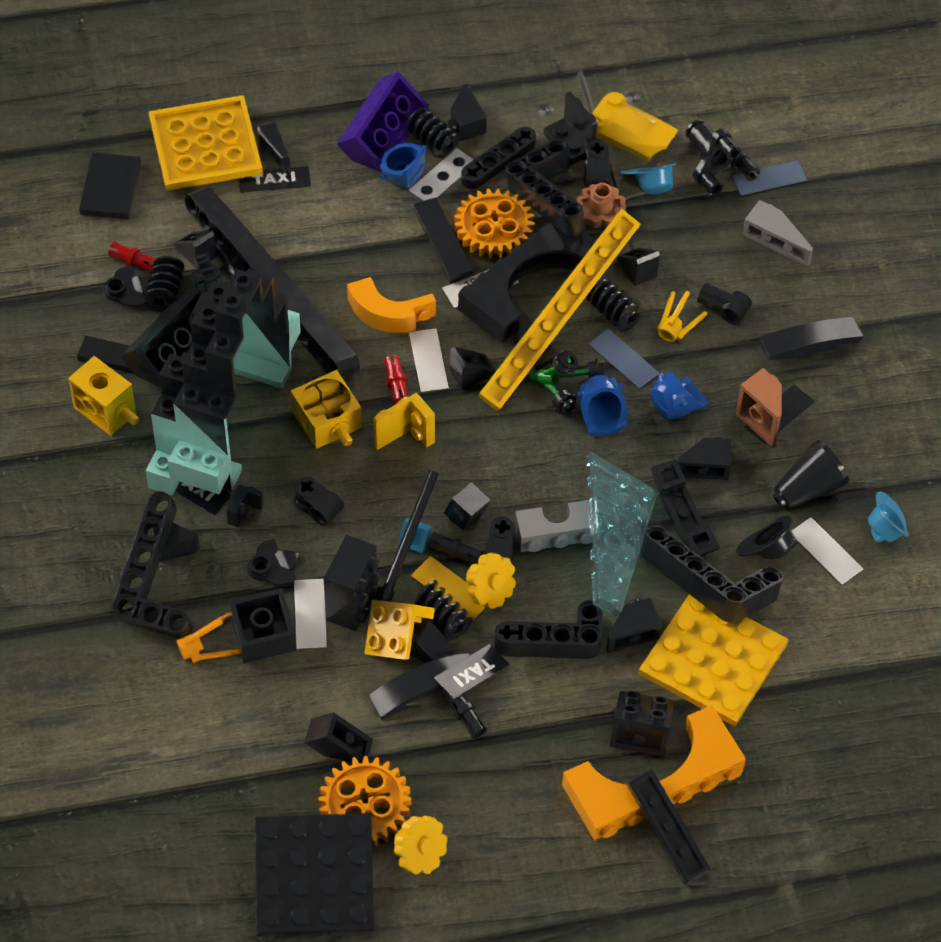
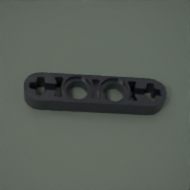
M530 127L518 128L467 164L461 171V183L463 186L469 189L480 187L504 170L510 162L532 150L536 145V132ZM505 148H510L514 152L507 155L501 151ZM493 161L496 165L487 167L484 165V162Z

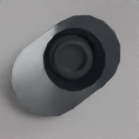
M788 515L781 516L765 528L744 539L736 549L737 555L745 557L758 553L763 558L772 560L779 559L787 554L798 543L790 529L791 517Z

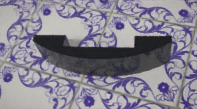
M674 459L653 466L651 471L659 495L682 542L700 556L719 550L720 547L709 525L705 526L685 486L687 480L677 460Z
M457 654L428 662L401 674L369 695V698L380 719L383 720L406 710V704L443 689L434 677L469 657L470 654Z

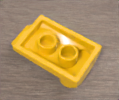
M617 92L605 95L592 112L598 122L596 138L646 161H650L655 153L665 150L679 132L678 129L627 104L626 98Z

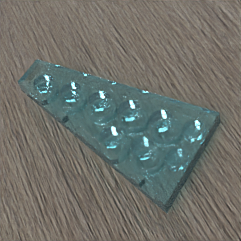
M591 452L586 457L587 465L590 467L587 483L591 490V499L588 501L590 538H593V548L590 550L591 559L594 560V573L592 574L593 604L616 617L622 612L658 490Z

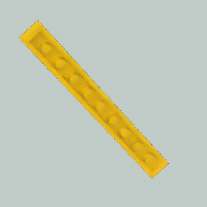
M622 208L477 395L481 400L497 412L501 409L641 223Z

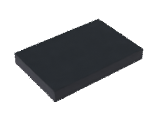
M92 152L79 207L80 215L129 219L141 166V157Z

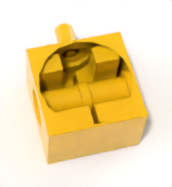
M93 356L68 378L74 409L108 435L112 436L127 422L131 425H136L139 422V417L136 415L132 384L97 357Z
M337 370L290 391L292 412L316 449L337 439H340L344 446L352 444L353 440L349 434L362 428V407Z

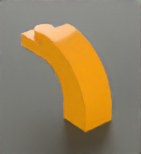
M371 277L347 284V298L353 312L361 321L374 329L388 333H409L416 331V322L426 321L436 316V299L433 293L412 300L397 302L383 297L377 291Z

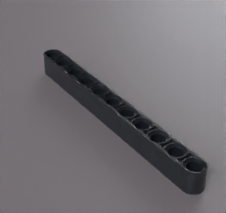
M205 187L186 194L184 202L188 212L205 231H213L215 243L217 245L222 244L221 247L232 258L239 270L247 272L248 269L274 276L275 292L287 295L288 310L299 313L301 332L297 339L327 374L337 370L340 376L344 377L358 371L360 363L355 352L211 187Z

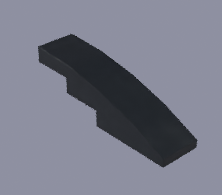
M846 317L810 322L782 329L759 337L758 342L768 360L809 358L813 351L834 350L838 344L859 343L863 338V334L854 318Z

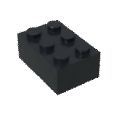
M348 535L345 536L323 578L326 621L353 631L357 630L360 622L365 623L369 614L368 606L371 600L377 599L376 595L380 588L378 586L380 572L377 571L380 558L377 557L376 545Z

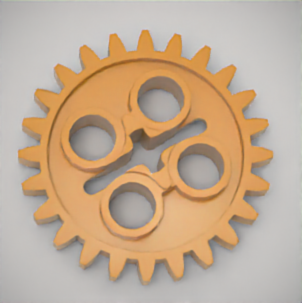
M497 188L495 193H491V190L487 189L484 195L477 191L476 198L468 195V202L462 200L461 207H457V215L454 216V231L457 233V239L463 240V247L470 245L471 253L479 250V256L481 257L486 252L489 259L493 257L494 253H497L501 259L504 252L509 255L514 247L522 245L534 232L535 222L534 214H531V206L526 207V200L518 202V194L510 197L509 190L504 195L501 194L499 188Z
M364 756L363 763H358L357 759L353 757V765L348 766L343 761L342 771L333 768L334 778L325 777L327 786L320 787V792L323 796L318 798L319 805L323 806L319 809L320 815L371 813L372 842L377 846L379 837H382L386 842L389 841L388 832L390 831L396 835L398 832L396 824L402 826L405 822L403 816H410V809L406 807L412 805L411 797H408L411 794L410 787L404 786L406 784L405 776L398 778V768L390 771L389 761L380 766L379 757H376L373 763H369L367 756ZM373 782L382 783L379 788L369 787ZM345 789L354 790L351 795L341 794ZM367 799L368 803L363 804L362 800ZM380 807L389 809L385 814L375 812Z

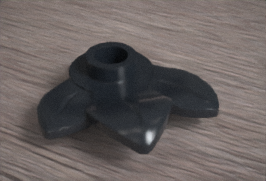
M132 265L122 267L115 272L114 277L107 280L103 288L104 295L109 300L121 301L129 307L142 306L145 304L144 295L149 278L135 276Z
M274 539L267 540L257 547L256 555L248 562V574L255 580H267L273 585L290 584L296 579L291 570L296 565L299 554L294 551L278 550ZM259 567L265 568L264 570H257Z

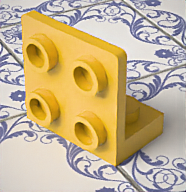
M417 392L409 397L402 398L396 405L387 410L380 411L373 418L374 446L377 450L409 431L414 439L421 441L426 448L435 443V413Z
M372 600L365 654L408 660L410 657L414 622L421 623L422 618L433 619L435 608Z

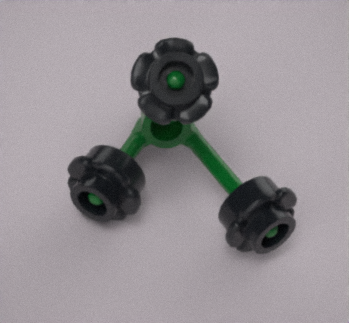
M563 350V352L559 351L553 360V367L532 371L530 377L532 381H538L539 384L544 385L545 388L553 393L555 397L552 400V405L556 408L555 412L567 414L576 406V395L568 390L559 392L555 388L559 379L588 375L589 378L596 375H604L603 363H598V359L595 358V361L587 362L588 369L575 370L578 367L577 358L571 351Z

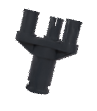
M701 119L695 120L688 125L685 135L700 152L701 157L699 165L693 172V178L698 184L703 185L712 196L718 195L723 189V184L715 177V175L731 169L740 170L748 181H754L758 178L756 173L760 174L759 168L750 161V156L736 145L732 140L731 134L726 129L721 128L714 132Z

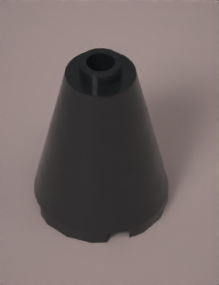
M817 440L812 443L774 487L775 494L773 498L781 508L785 506L791 509L849 483L848 475L844 478L841 471L845 469L842 463L827 445L824 447L819 446L821 441Z

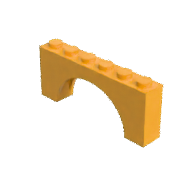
M712 705L687 716L685 730L690 739L691 752L685 763L675 773L660 781L673 804L677 802L682 804L691 799L694 794L700 791L708 792L714 789L718 783L726 779L728 781L734 780L743 772L746 758ZM589 761L563 772L562 786L594 841L601 837L604 839L609 838L627 825L629 827L635 826L645 817L627 785L614 782L602 776L592 767Z

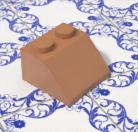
M762 368L741 384L736 415L771 447L776 444L782 415V384L775 375L768 373Z

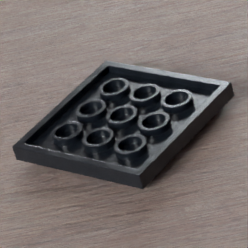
M371 813L255 817L257 935L374 931Z

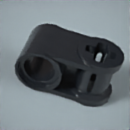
M592 140L587 144L584 170L585 186L598 183L610 185L611 166L609 164V148L602 140Z
M305 476L296 481L294 487L296 492L294 496L295 505L312 517L318 524L326 526L344 509V503L341 498L318 483L314 478Z
M498 517L492 521L485 554L490 552L499 554L501 557L509 558L512 564L515 527L510 518Z

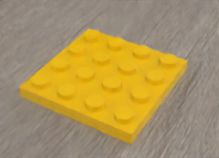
M244 95L149 111L150 123L166 191L263 174Z
M689 594L639 668L638 675L701 709L712 705L721 720L735 727L786 648L789 639L748 617L735 623L725 622Z

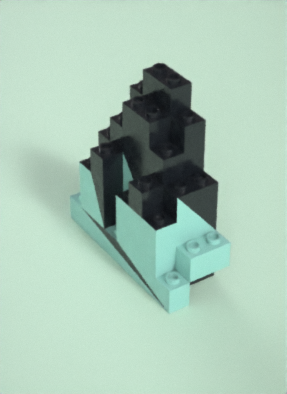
M235 269L229 282L225 281L224 284L212 281L206 294H201L192 311V320L190 322L192 345L187 353L183 352L181 357L170 354L159 374L162 394L151 413L156 451L146 469L148 488L163 491L173 496L179 482L216 494H220L222 488L232 491L242 471V464L231 461L226 419L237 398L235 374L283 389L292 370L291 350L301 332L299 313L288 310L287 295L275 292L274 276L248 269L247 272Z

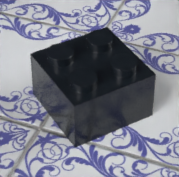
M282 588L229 600L230 617L243 663L297 651L296 634Z

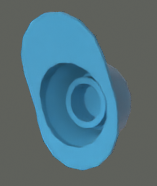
M677 163L663 167L629 169L620 173L634 174L643 191L649 194H660L673 189L672 166Z
M877 492V505L868 517V523L872 528L871 534L877 543L884 540L893 542L903 535L908 537L906 520L899 506L886 493Z

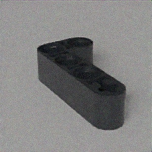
M593 600L583 601L578 606L576 623L501 622L495 628L494 648L500 655L511 657L594 658L598 656L601 650L602 607ZM585 616H592V617H594V618H593V619H587V618H585ZM537 638L539 641H531L529 639ZM557 639H565L566 642H559ZM584 640H592V641H594V642H593V643H587V642H585Z

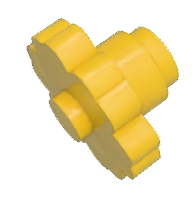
M490 552L481 555L478 564L471 565L466 574V582L470 586L468 595L475 604L494 609L503 606L505 597L509 598L512 596L516 581L512 577L515 567L511 564L510 559Z
M425 815L422 818L412 816L402 824V829L396 833L394 838V853L400 856L399 866L415 875L420 872L430 874L433 869L438 868L440 864L439 857L445 855L448 840L446 835L441 834L443 831L442 823L433 817Z

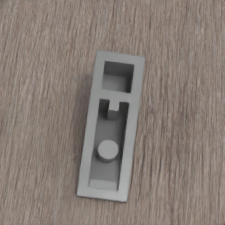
M759 200L745 219L742 235L808 267L813 247L781 210Z

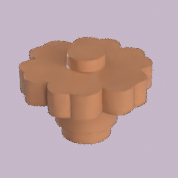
M606 183L593 184L584 188L582 196L576 199L583 207L585 224L593 228H599L601 225L606 228L621 208L626 212L625 197L619 195L617 188Z

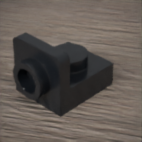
M238 484L226 510L227 524L238 527L241 518H246L249 507L262 510L264 505L263 492L252 486L245 487Z

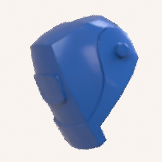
M402 143L388 150L384 154L382 164L380 165L381 178L386 179L397 187L403 189L411 188L425 169L426 146Z
M672 371L665 375L660 373L658 375L659 379L653 383L654 386L650 391L655 408L667 420L688 415L710 404L688 377L681 380Z
M596 375L586 380L580 386L578 397L580 398L581 411L591 436L609 435L627 428V406L621 391L623 384L617 383L614 377L609 378L606 375Z

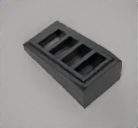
M274 122L259 126L257 128L259 143L283 172L289 174L291 171L290 156L277 124Z

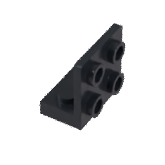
M570 91L565 95L564 118L544 127L543 134L550 142L562 140L567 143L571 166L587 156V144L592 140H596L598 122L596 117L585 109L582 101L576 98Z
M620 691L609 747L665 757L675 701L664 696L653 697L642 695L636 691Z

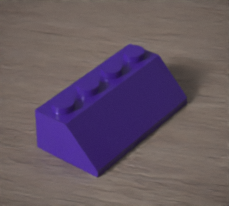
M399 71L381 77L337 145L352 161L381 172L380 165L382 164L384 154L397 144L405 143L410 136L406 126L410 116L419 108L425 107L427 109L429 105Z

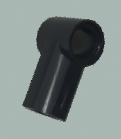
M709 282L703 285L697 302L719 312L721 317L732 325L739 324L752 305L750 297L740 291L730 293Z

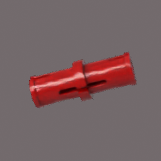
M115 241L111 243L110 247L118 250V252L108 249L109 257L127 263V266H136L148 272L152 269L149 263L153 264L156 259L141 253L140 249L135 247L131 249Z
M394 355V363L391 356H388L384 359V365L388 376L386 383L391 389L393 404L396 405L399 399L408 397L405 386L407 379L406 375L402 373L400 358Z

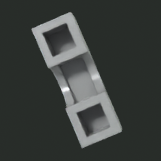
M594 499L568 503L567 520L561 523L548 521L543 515L542 507L515 511V529L521 552H537L551 547L563 548L577 543L589 544L600 539L601 524Z

